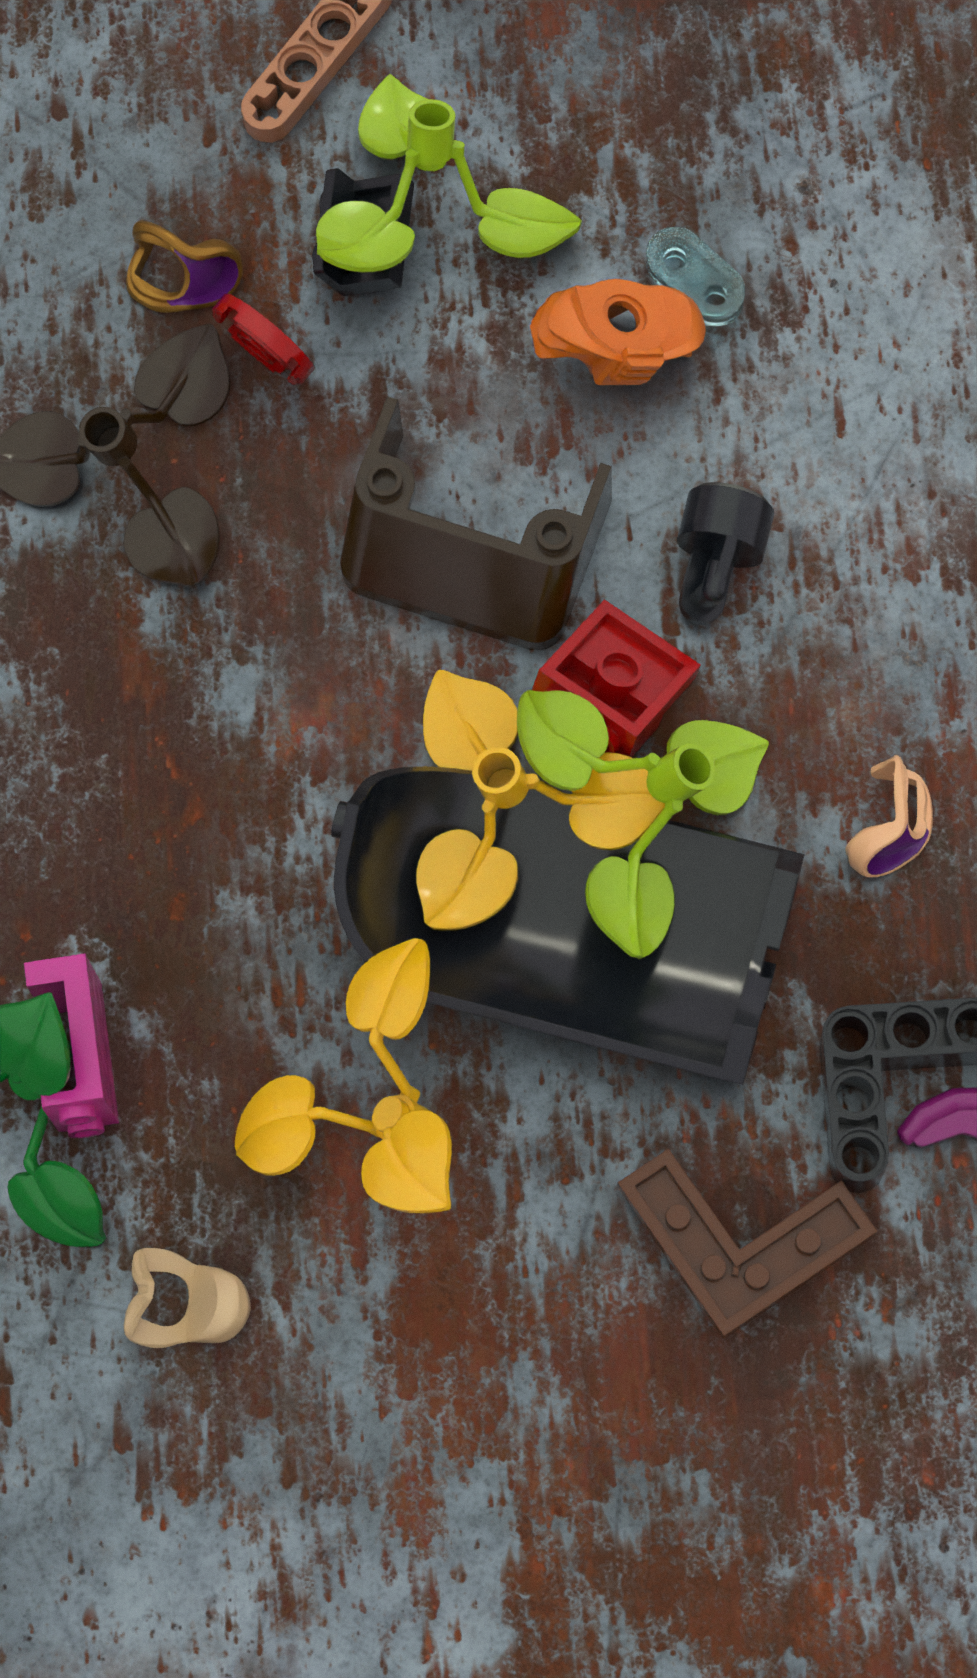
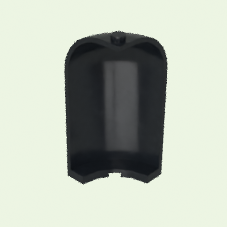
M428 766L389 769L366 778L348 802H339L331 830V836L340 839L334 871L335 901L345 933L365 963L376 954L413 938L422 939L427 943L430 955V981L426 1002L725 1081L744 1084L757 1039V1029L763 1009L766 1006L776 969V964L765 961L768 949L775 951L780 949L805 854L669 820L643 852L640 864L654 863L661 866L668 873L674 890L675 906L669 929L658 948L648 956L638 959L631 957L597 926L589 913L585 896L588 875L594 866L601 860L611 856L620 857L628 861V854L637 841L616 850H600L588 846L574 834L569 824V813L572 805H562L540 792L530 789L526 797L518 805L508 809L498 808L496 812V838L492 847L507 850L515 857L518 864V881L511 899L497 914L480 924L459 930H434L424 922L423 907L416 884L418 861L423 850L433 838L450 830H468L482 841L484 836L482 804L485 799L474 782L472 771Z

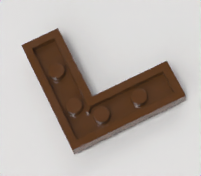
M669 1148L617 1183V1187L723 1340L875 1237L878 1232L842 1180L740 1250Z

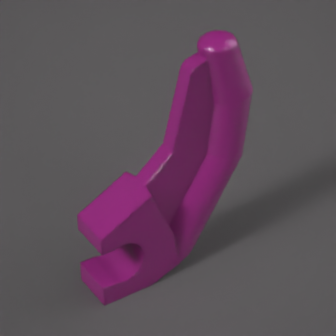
M977 1087L951 1088L917 1104L897 1129L899 1139L906 1145L914 1143L917 1147L923 1148L962 1134L977 1138Z

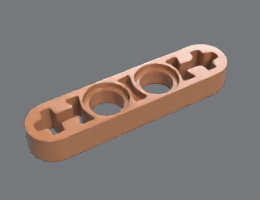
M321 0L245 94L241 103V113L247 133L253 139L260 142L273 143L283 139L384 15L393 0ZM356 2H357V5H358V13H359V15H358L357 12L352 8L353 5H354ZM330 19H341L350 26L348 34L339 40L323 38L319 34V29L323 23ZM306 60L313 63L317 71L314 77L306 82H294L285 75L288 66L293 62ZM276 85L284 93L280 99L278 98ZM277 102L278 118L274 119L271 116H267L262 121H259L257 109L260 107L268 111Z

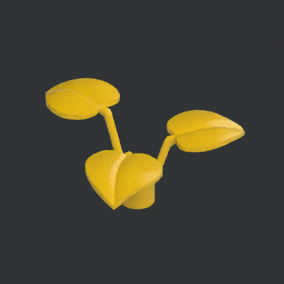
M438 670L431 682L424 706L423 734L425 746L429 756L438 767L472 771L474 782L485 799L482 804L484 836L481 841L474 833L468 830L455 829L436 836L427 844L420 856L416 870V884L423 907L425 924L434 930L466 929L488 920L504 908L511 899L518 881V864L515 857L507 850L492 847L496 838V812L498 808L508 809L518 805L526 797L528 790L534 789L562 805H572L569 813V824L574 834L582 842L600 850L621 849L640 839L665 808V803L657 801L648 791V771L646 769L599 773L592 769L590 779L583 788L572 791L573 794L561 792L540 780L536 774H526L518 757L509 750L518 736V710L513 700L504 691L486 682L461 677L445 670ZM609 752L599 757L604 761L633 759L626 755Z
M413 938L371 957L354 975L346 996L345 1005L349 1023L359 1031H371L369 1043L401 1091L400 1095L388 1096L379 1101L374 1108L372 1120L370 1121L325 1107L313 1108L315 1088L312 1082L304 1077L287 1075L276 1078L263 1086L252 1097L245 1107L237 1126L235 1155L248 1167L258 1173L269 1176L290 1172L300 1165L313 1146L315 1139L313 1120H328L369 1132L375 1137L382 1139L369 1149L362 1163L361 1178L363 1187L373 1200L390 1209L407 1213H434L451 1209L449 1172L452 1142L448 1126L437 1114L417 1103L420 1091L409 1084L383 1041L384 1036L394 1040L407 1036L416 1026L423 1013L430 981V955L427 943L424 940Z

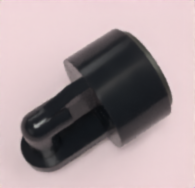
M721 482L703 483L689 491L677 536L679 547L690 554L679 597L680 611L689 622L696 625H707L715 621L723 612L734 568L755 567L763 562L775 512L767 499L757 492L742 486Z

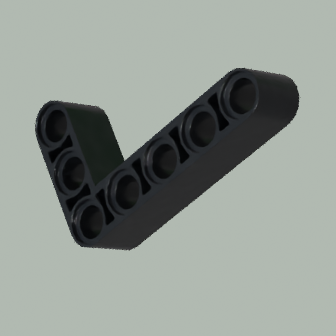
M977 997L850 1005L837 1008L829 1014L823 1025L819 1050L829 1168L832 1178L836 1183L842 1180L849 1192L863 1193L877 1186L884 1175L888 1164L889 1146L882 1071L977 1065V1044H970L961 1040L955 1029V1025L963 1020H975L977 1022ZM902 1024H914L924 1032L926 1042L916 1048L905 1047L896 1040L893 1030ZM841 1028H853L863 1036L865 1045L858 1051H843L833 1042L832 1034ZM856 1087L868 1095L871 1105L861 1112H849L840 1105L837 1094L844 1088ZM853 1147L864 1148L874 1156L876 1166L870 1172L863 1174L855 1173L846 1167L842 1154Z

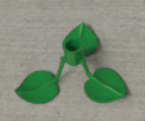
M48 992L25 1001L0 1005V1083L8 1079L13 1092L25 1100H36L41 1098V1095L50 1096L60 1092L69 1080L74 1062L72 1045L66 1038L65 1029L52 993ZM41 1105L23 1160V1165L27 1172L17 1173L8 1181L7 1189L10 1201L23 1222L44 1238L67 1246H98L107 1237L103 1231L101 1204L90 1182L77 1169L65 1163L45 1161L40 1165L38 1164L37 1155L49 1121Z

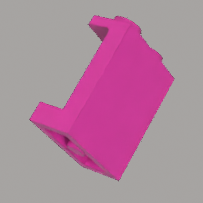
M85 953L25 962L26 986L33 998L51 992L59 1013H68L76 1087L73 1090L58 1092L50 1096L41 1095L42 1109L58 1132L67 1131L68 1137L86 1138L100 1135L105 1132L104 1125L119 1123L102 983Z

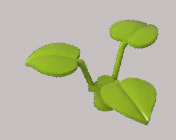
M389 74L367 100L359 119L358 136L362 146L377 157L395 159L406 155L404 169L393 205L386 214L377 205L365 201H348L333 206L321 217L316 228L317 255H320L324 261L336 267L354 272L383 271L401 263L412 251L415 234L409 226L396 220L402 213L415 167L424 171H437L442 169L451 158L455 161L473 212L483 217L478 226L480 239L489 248L500 254L515 258H530L546 253L575 235L581 227L582 220L554 201L534 192L518 188L496 189L488 196L487 205L480 200L464 156L465 144L462 141L454 140V109L443 101L427 99L411 91L392 74Z
M527 690L520 697L518 704L517 732L528 763L544 781L559 789L576 791L588 783L592 769L599 773L646 769L648 771V791L657 801L665 803V808L630 850L628 861L615 856L605 858L594 866L586 882V904L597 926L628 955L642 959L657 949L663 941L671 924L675 906L673 885L668 873L661 866L654 863L640 864L643 852L671 817L683 809V801L688 798L697 808L713 815H727L742 807L753 790L757 771L768 748L769 741L734 725L716 721L695 720L681 725L671 734L667 742V754L661 758L655 753H650L642 758L604 761L599 757L605 753L608 747V729L603 716L593 704L571 692Z

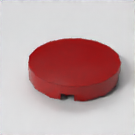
M224 294L212 308V315L217 323L221 324L226 317L233 323L227 330L231 334L230 337L258 362L273 373L276 371L281 374L285 368L291 371L287 380L292 385H302L314 371L313 363L287 335L241 299L231 294Z

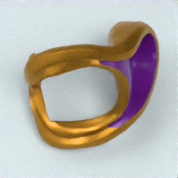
M142 219L134 224L132 235L134 242L139 245V249L136 250L130 261L126 287L130 296L141 305L161 313L202 309L216 305L224 294H232L238 287L243 274V264L240 253L231 244L220 239H210L190 246L174 233L155 223ZM153 245L170 250L181 262L185 278L183 286L178 292L160 290L140 278L143 267L152 252Z

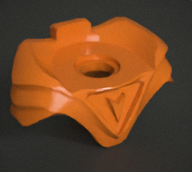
M608 279L586 286L576 285L567 290L555 292L539 307L530 325L535 353L539 358H577L588 367L596 385H642L647 383L664 361L681 356L692 357V352L701 346L706 333L705 322L699 307L684 292L667 286L643 285L624 279ZM629 310L635 318L636 328L631 332H623L616 329L609 319Z

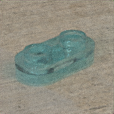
M667 227L652 236L646 249V268L649 276L655 283L677 289L691 297L699 307L705 325L723 326L731 323L740 315L745 301L744 281L740 274L692 231L683 227ZM671 257H678L684 261V265L679 268H670L664 262ZM712 294H719L726 301L721 305L714 306L709 304L706 298Z

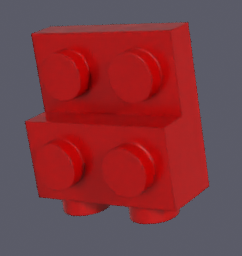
M604 599L539 669L532 690L538 692H571L588 700L601 713L608 729L609 740L605 753H618L633 757L658 729L664 713L695 680L701 664Z

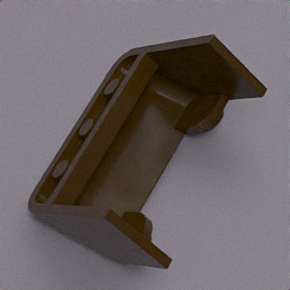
M387 396L355 481L340 559L345 584L351 591L360 596L529 650H544L555 645L561 639L566 629L612 502V466L600 463L581 516L561 509L542 511L530 520L521 543L518 544L409 509L415 495V478L410 467L404 461L395 457L403 438L399 401Z

